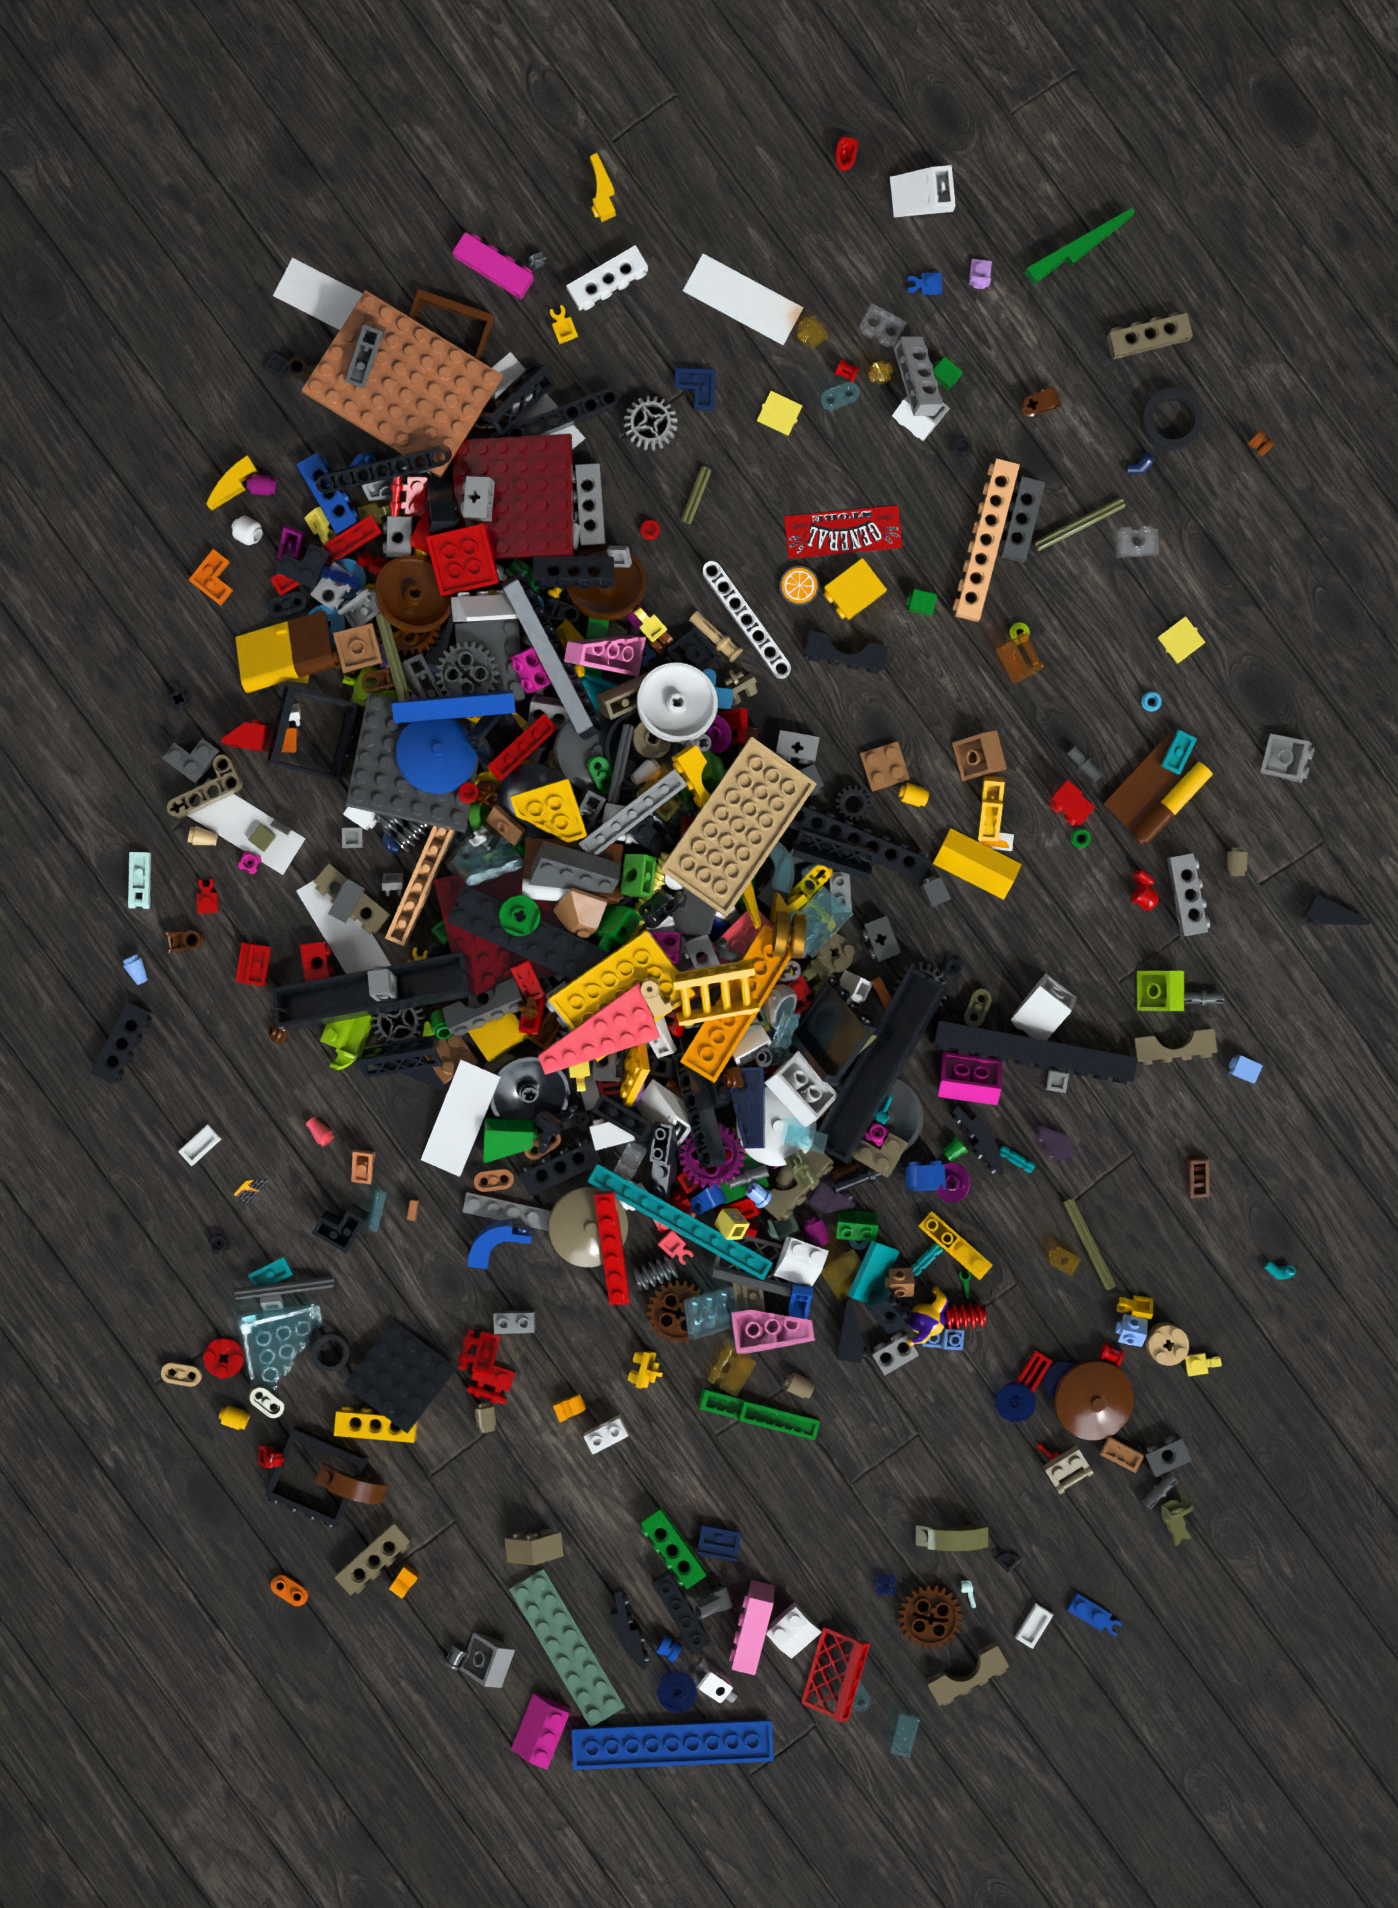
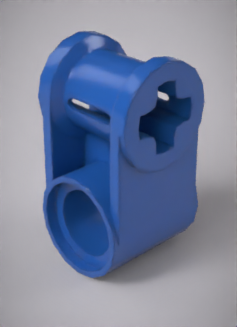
M714 1184L712 1189L708 1187L702 1193L692 1198L690 1205L692 1211L700 1215L728 1200L722 1189L718 1188L717 1184Z

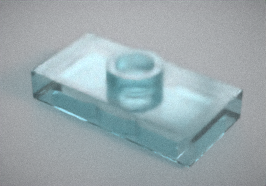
M789 1124L784 1144L824 1154L829 1134Z
M900 1712L890 1753L907 1758L910 1757L920 1721L919 1717Z

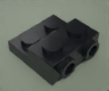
M695 627L666 649L662 655L665 664L684 663L702 672L720 659V655Z

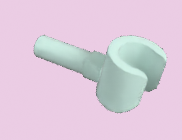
M961 1581V1592L968 1593L971 1608H975L976 1604L971 1581Z

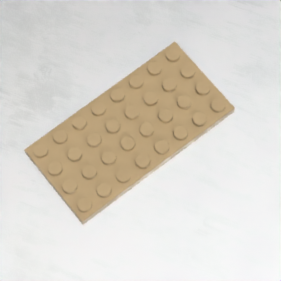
M750 737L660 871L727 917L817 783L759 741Z

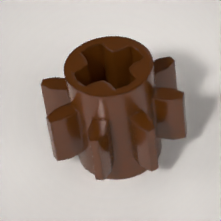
M481 781L476 785L479 791L476 801L480 805L483 803L491 805L497 800L498 790L493 781L489 783Z

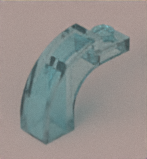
M778 841L768 855L775 867V874L770 888L790 894L794 882V865L789 852Z

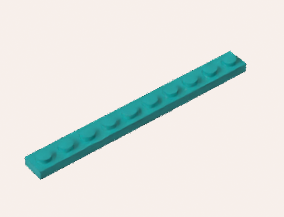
M598 1164L587 1181L602 1191H615L616 1199L762 1281L773 1262L734 1240H726L718 1231Z

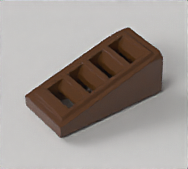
M1205 1154L1187 1156L1189 1198L1210 1197L1209 1158ZM1194 1171H1203V1173L1194 1174ZM1194 1179H1203L1204 1181L1194 1182ZM1194 1187H1204V1190H1194Z

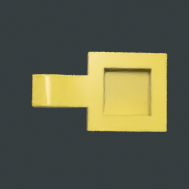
M321 507L315 508L304 517L313 534H319L323 544L337 537L336 533L327 527L330 525V522Z
M640 607L633 612L642 622L639 628L652 643L667 630L654 614L648 617Z
M589 1061L569 1067L570 1078L576 1077L577 1092L586 1091L585 1076H590Z
M1205 1353L1187 1355L1185 1358L1188 1376L1208 1374L1207 1367L1222 1366L1219 1356L1206 1358Z

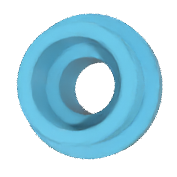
M1147 692L1141 699L1142 707L1149 712L1158 710L1162 703L1160 695L1156 692ZM1149 698L1154 700V705L1148 704Z

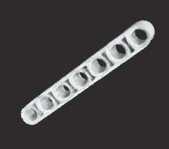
M714 561L707 562L703 567L705 580L773 675L779 679L786 678L791 670L788 660L720 565ZM715 567L718 572L715 576H709L706 573L707 568ZM726 583L729 586V590L727 592H720L718 585ZM737 599L741 605L739 608L733 609L729 605L730 601ZM748 615L752 618V623L744 625L741 622V618ZM755 632H761L764 635V639L762 641H755L752 635ZM773 648L775 656L772 658L766 657L764 650ZM784 664L787 667V672L779 674L776 671V666Z

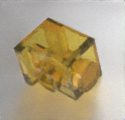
M1059 1246L1056 1249L1053 1248L1048 1256L1050 1265L1071 1277L1081 1261V1258ZM1066 1257L1067 1263L1061 1264V1258Z

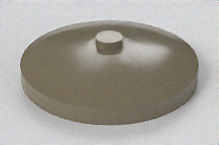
M579 1187L564 1194L554 1205L548 1221V1234L555 1251L564 1260L580 1267H595L604 1264L594 1198L595 1192L602 1190L597 1187ZM616 1199L622 1243L624 1245L628 1233V1219L625 1209L619 1200Z

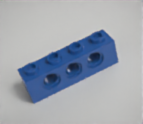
M316 453L296 464L337 536L358 523L357 520L360 517L354 508L350 510L347 504L350 500L345 491H335L334 496L328 499L325 498V493H321L317 489L316 474L319 472H329L327 468L330 465L324 456L320 457ZM324 478V484L327 487H331V482ZM338 507L345 508V512L341 516L335 515V510Z

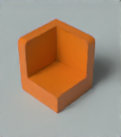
M287 728L281 753L296 752L297 728Z

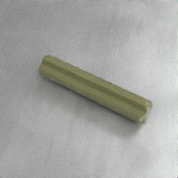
M702 466L681 518L684 523H692L711 474V469Z

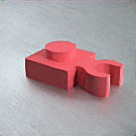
M672 1229L658 1242V1245L671 1258L677 1254L680 1263L683 1265L686 1264V1261L682 1258L683 1255L688 1254L690 1257H693L690 1249L683 1248L686 1242Z

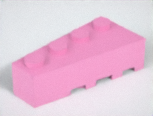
M629 634L568 641L564 662L639 676L646 637Z

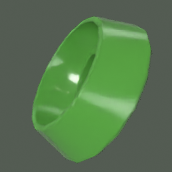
M476 800L471 803L468 816L473 832L479 831L482 825L488 824L486 820L490 814L488 805L485 803L480 805Z

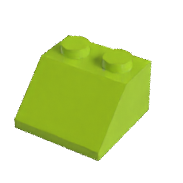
M1137 971V1011H1184V971Z

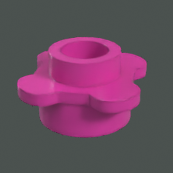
M245 851L241 862L238 863V867L241 870H248L250 874H255L257 866L261 863L262 859L259 855L254 856L250 851Z
M873 1123L865 1137L867 1140L874 1141L877 1146H881L884 1143V1138L889 1135V1130L878 1123Z

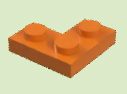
M213 549L190 577L189 581L221 606L233 592L229 586L218 578L230 562Z

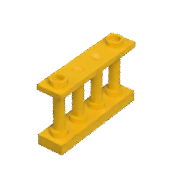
M751 959L672 973L671 981L674 990H680L683 1012L676 1013L679 1026H690L698 1022L742 1014L751 1015L754 1012H758L759 1006L756 999H751L748 978L755 976ZM739 978L743 1001L731 1003L728 981ZM720 982L723 1004L711 1007L708 985ZM700 986L703 1008L691 1010L688 988Z

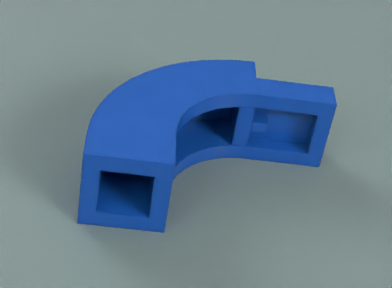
M512 1219L499 1220L489 1224L474 1239L467 1267L488 1269L491 1250L497 1244L506 1241L531 1244L533 1230L526 1226L514 1227V1220Z
M792 1283L787 1316L808 1320L813 1288L806 1284Z

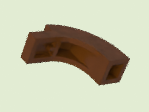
M325 1463L321 1464L314 1482L329 1489L328 1491L366 1504H382L389 1486L373 1477H357Z

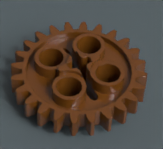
M439 626L434 630L420 633L423 636L401 629L393 632L399 657L403 653L405 659H408L409 654H412L414 657L417 652L424 655L423 649L430 651L428 645H436L434 638H440L437 632L442 631L441 627ZM377 630L376 633L378 636H381L380 630ZM379 637L380 643H383L382 637ZM415 637L414 641L407 642L409 638Z
M677 1279L676 1284L673 1285L671 1281H668L667 1288L661 1284L662 1291L660 1292L655 1289L654 1292L657 1296H650L653 1303H648L647 1307L652 1310L646 1312V1315L652 1316V1318L647 1322L654 1323L651 1331L658 1330L656 1337L661 1334L664 1335L663 1342L670 1338L671 1345L674 1343V1340H678V1344L681 1345L682 1340L685 1339L686 1343L689 1344L690 1337L695 1341L697 1340L696 1333L703 1335L701 1327L708 1328L704 1321H710V1317L706 1316V1314L711 1313V1309H706L705 1307L710 1302L703 1301L707 1295L699 1294L701 1288L694 1290L695 1283L687 1286V1280H685L683 1285H680ZM667 1296H675L677 1302L674 1305H668L665 1301ZM687 1300H694L697 1305L694 1309L689 1310L685 1307V1303ZM666 1307L677 1310L680 1307L682 1312L696 1314V1317H690L685 1314H680V1317H677L675 1312L663 1311L661 1308ZM662 1316H671L672 1322L668 1325L661 1322ZM688 1319L692 1322V1326L689 1329H684L680 1325L681 1321Z
M929 1583L926 1584V1589L919 1585L918 1592L912 1588L913 1595L905 1594L908 1601H901V1605L904 1608L898 1609V1612L903 1614V1616L898 1617V1621L904 1622L899 1625L900 1629H906L903 1632L904 1637L910 1635L909 1642L911 1643L916 1640V1647H919L922 1643L924 1650L927 1649L928 1645H931L932 1650H934L936 1644L942 1649V1642L950 1645L948 1638L956 1639L954 1632L960 1633L957 1625H963L962 1620L958 1619L963 1617V1613L958 1611L962 1608L961 1604H955L958 1601L957 1597L951 1598L953 1594L951 1590L945 1593L946 1588L944 1586L938 1590L937 1584L934 1585L933 1589L930 1588ZM920 1601L928 1603L924 1609H919L917 1605ZM939 1605L947 1606V1610L943 1613L938 1612L937 1608ZM917 1612L921 1615H913V1613ZM930 1613H933L934 1617H932L931 1620H928L927 1616H930ZM938 1618H948V1621H943ZM916 1621H923L924 1625L922 1628L916 1629L914 1628V1623ZM938 1624L944 1626L941 1632L933 1631L934 1627Z

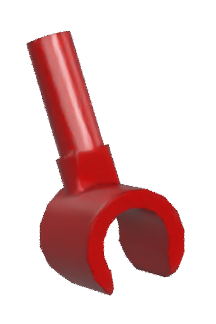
M1041 1443L1037 1445L1050 1461L1060 1456L1058 1452L1051 1454Z

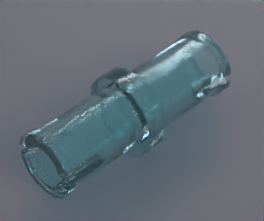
M375 1190L372 1207H369L370 1215L366 1230L370 1231L371 1229L372 1232L379 1231L381 1217L385 1213L383 1209L388 1195L387 1192L382 1193L380 1190Z

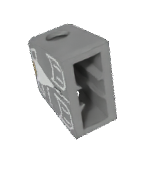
M705 1658L692 1672L696 1687L717 1702L722 1703L726 1699L732 1703L737 1698L738 1692L733 1689L730 1679Z

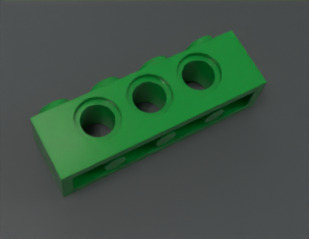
M661 1506L641 1519V1531L646 1537L650 1536L653 1540V1548L658 1554L661 1552L665 1557L663 1560L669 1570L673 1569L677 1574L675 1579L680 1586L684 1585L688 1589L707 1576V1571ZM658 1528H663L666 1530V1534L659 1537L655 1534V1531ZM674 1544L678 1550L675 1553H670L666 1549L667 1546ZM681 1561H687L689 1567L681 1569L678 1564Z

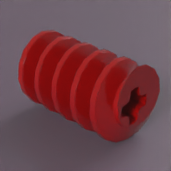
M962 1303L959 1304L958 1309L955 1304L951 1305L950 1310L947 1306L944 1311L945 1324L948 1325L949 1329H952L953 1324L959 1329L961 1323H963L965 1329L968 1328L969 1323L972 1324L973 1329L976 1328L977 1323L980 1324L981 1328H984L986 1323L985 1303L982 1309L979 1303L975 1304L974 1309L971 1303L967 1304L966 1309Z

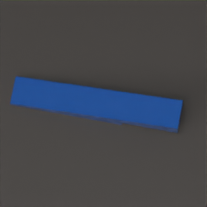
M513 689L480 694L464 693L391 703L394 723L516 713Z

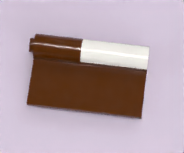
M526 837L522 896L535 900L559 901L569 889L529 885L530 868L543 841L585 853L579 845L580 841L568 843L559 839ZM612 843L597 855L598 857L620 863L619 881L613 893L584 891L608 899L607 905H619V902L624 900V895L621 894L620 889L623 844Z

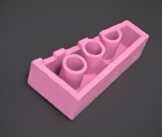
M751 1580L748 1596L745 1595L744 1613H741L738 1625L740 1630L739 1632L736 1631L734 1637L736 1647L735 1650L731 1649L729 1661L732 1662V1670L752 1675L756 1674L774 1603L775 1585Z

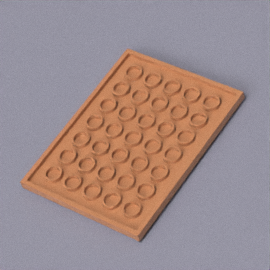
M365 290L304 385L302 393L401 454L439 445L448 446L452 452L450 461L441 467L428 469L441 478L504 376ZM369 320L387 328L365 389L347 383L345 380L363 324ZM437 451V457L440 460H444V454ZM418 456L419 463L425 465V458Z

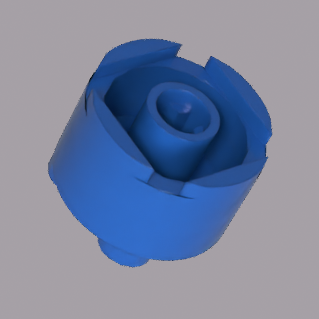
M929 1161L928 1165H921V1162H909L908 1166L905 1167L906 1191H911V1187H913V1191H934L939 1189V1186H941V1190H946L945 1165H942L941 1161Z

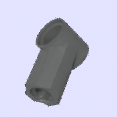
M727 1586L715 1588L710 1591L708 1596L693 1603L692 1609L698 1619H703L715 1612H721L733 1606Z

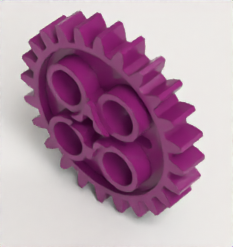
M721 1124L719 1131L722 1143L725 1144L724 1151L725 1153H730L731 1158L726 1160L723 1166L716 1167L715 1173H707L706 1170L708 1168H698L701 1165L699 1160L693 1159V1155L697 1152L691 1132H689L691 1139H684L687 1146H680L681 1150L684 1151V1153L679 1154V1157L684 1159L680 1161V1165L686 1166L683 1169V1173H689L687 1176L688 1180L694 1178L695 1185L701 1181L702 1188L706 1184H709L710 1189L713 1188L714 1184L721 1188V1182L728 1185V1178L735 1180L733 1174H740V1170L737 1167L744 1166L743 1162L739 1161L745 1159V1155L741 1154L744 1148L739 1146L741 1140H735L736 1133L729 1135L730 1128L723 1131Z

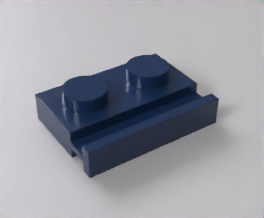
M702 1524L697 1554L736 1562L742 1532Z

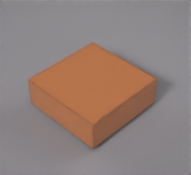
M411 1199L409 1201L407 1220H416L419 1199Z

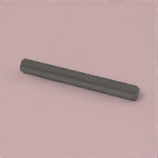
M332 1276L236 1288L234 1289L235 1300L332 1288L334 1287V1279Z

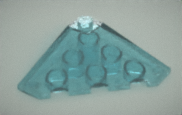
M319 1304L255 1311L236 1316L251 1388L255 1385H263L274 1393L278 1387L276 1385L281 1375L286 1376L294 1364L292 1360L298 1351L303 1352L310 1342L308 1337L315 1328L318 1330L322 1325ZM257 1392L255 1396H260L262 1392Z

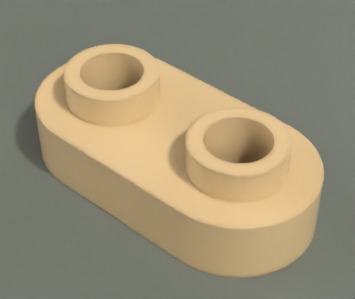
M170 1362L162 1368L161 1377L167 1383L192 1387L201 1381L202 1372L194 1365ZM170 1369L176 1371L174 1376L169 1373ZM190 1372L195 1373L194 1379L189 1377Z

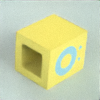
M737 1208L721 1210L714 1225L726 1240L742 1239L750 1223Z

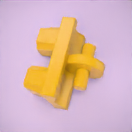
M656 1352L634 1353L633 1362L641 1364L639 1371H630L628 1380L636 1384L635 1387L640 1389L642 1387L648 1388L649 1382L655 1383L656 1376L662 1377L663 1372L658 1370L659 1363L654 1362Z

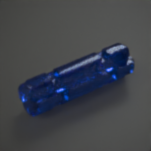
M323 566L320 573L321 578L327 580L330 578L331 581L345 586L349 584V587L357 589L360 583L359 577L353 575L350 577V574L335 569L332 571V568Z

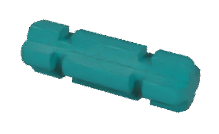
M1004 1145L1000 1147L1001 1157H1006L1008 1161L1020 1168L1023 1167V1170L1028 1173L1034 1170V1163L1029 1160L1026 1161V1158L1014 1151H1010Z
M934 1243L930 1247L931 1249L927 1250L917 1260V1263L910 1267L913 1268V1275L918 1276L922 1269H925L935 1259V1256L943 1251L938 1243Z

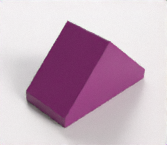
M284 526L277 558L281 560L284 554H289L299 559L307 536L301 531Z

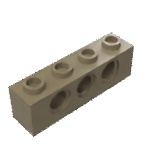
M1175 312L1170 314L1168 318L1155 317L1150 319L1148 323L1142 324V321L1132 323L1131 327L1124 329L1123 326L1115 327L1107 335V341L1112 360L1190 341L1193 334L1188 314ZM1164 326L1172 327L1173 333H1166ZM1147 330L1151 331L1154 334V338H1147L1144 332ZM1125 336H1132L1135 342L1128 343L1125 340Z
M328 864L313 882L317 885L315 889L322 895L326 893L332 897L330 901L334 903L339 892L333 893L331 891L332 884L339 882L342 888L347 878L332 865ZM363 893L350 915L353 921L358 919L362 922L363 925L361 927L369 934L372 932L377 934L392 917L365 893ZM365 908L372 910V916L368 919L362 917V911Z
M397 1520L394 1521L336 1574L335 1579L350 1596L354 1592L360 1593L366 1587L365 1582L370 1578L374 1580L381 1573L380 1569L384 1565L388 1567L396 1560L394 1556L398 1552L404 1553L411 1546L409 1543L412 1539L411 1535ZM385 1542H393L395 1549L388 1550L385 1547ZM377 1555L380 1558V1562H371L370 1556ZM355 1569H363L365 1576H357Z

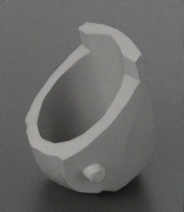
M777 984L772 988L761 1007L775 1030H785L793 1026L794 1023L791 1019L796 1008L797 995L791 987L784 984Z

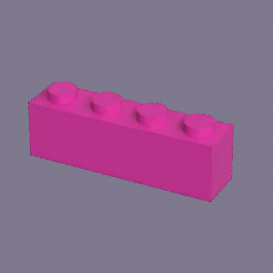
M465 232L452 252L454 258L522 300L534 281L531 274L532 271L523 265L521 267L516 265L515 260L510 256L500 255L497 253L498 249L491 244L486 246L477 235L473 233L469 235Z

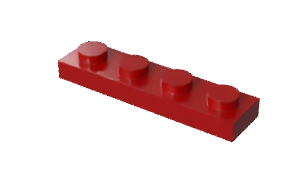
M542 714L486 767L499 781H502L545 741L557 727L545 714Z

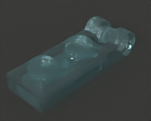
M795 1011L783 1012L769 1047L775 1055V1060L771 1065H782L786 1062L785 1054L787 1048L791 1045V1038L798 1027V1020L801 1014Z

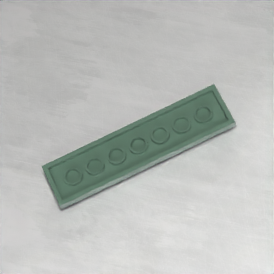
M545 1568L540 1569L510 1587L511 1594L590 1728L625 1708L624 1702Z

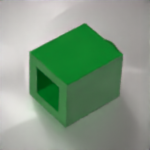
M946 357L941 361L937 359L932 365L935 379L947 391L952 388L963 373Z
M914 589L912 594H908L906 605L909 606L908 611L932 616L938 594Z

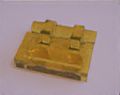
M727 1345L724 1352L721 1351L719 1354L720 1358L715 1367L711 1368V1374L707 1380L714 1384L717 1378L722 1379L719 1387L737 1397L757 1362L741 1353H738L736 1358L730 1356L734 1349ZM726 1362H729L732 1365L725 1374L722 1372V1369Z

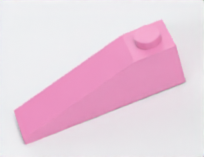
M756 1310L731 1313L737 1353H752L815 1341L812 1320Z

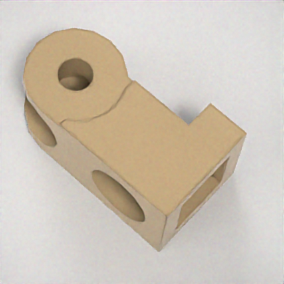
M649 976L642 981L641 992L656 1018L673 1010L674 1003L671 997L664 998L659 989L660 984L657 978Z

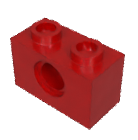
M327 942L300 945L305 982L335 976L334 967L329 963V957H332V952ZM317 957L323 960V965L319 969L313 965V961Z

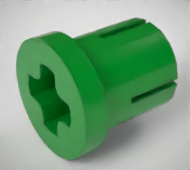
M957 1136L953 1138L954 1141L942 1149L951 1162L963 1153L969 1152Z

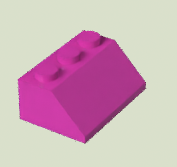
M949 1052L942 1053L938 1097L992 1105L998 1104L1002 1087V1061Z
M533 1692L511 1750L527 1762L547 1770L570 1714L571 1707Z

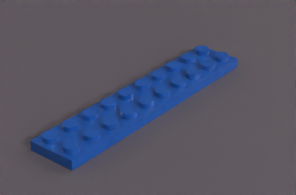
M772 1719L597 1726L591 1728L574 1727L572 1728L573 1770L774 1761Z

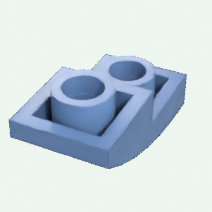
M944 1328L939 1334L931 1336L927 1342L920 1344V1346L963 1350L965 1330Z

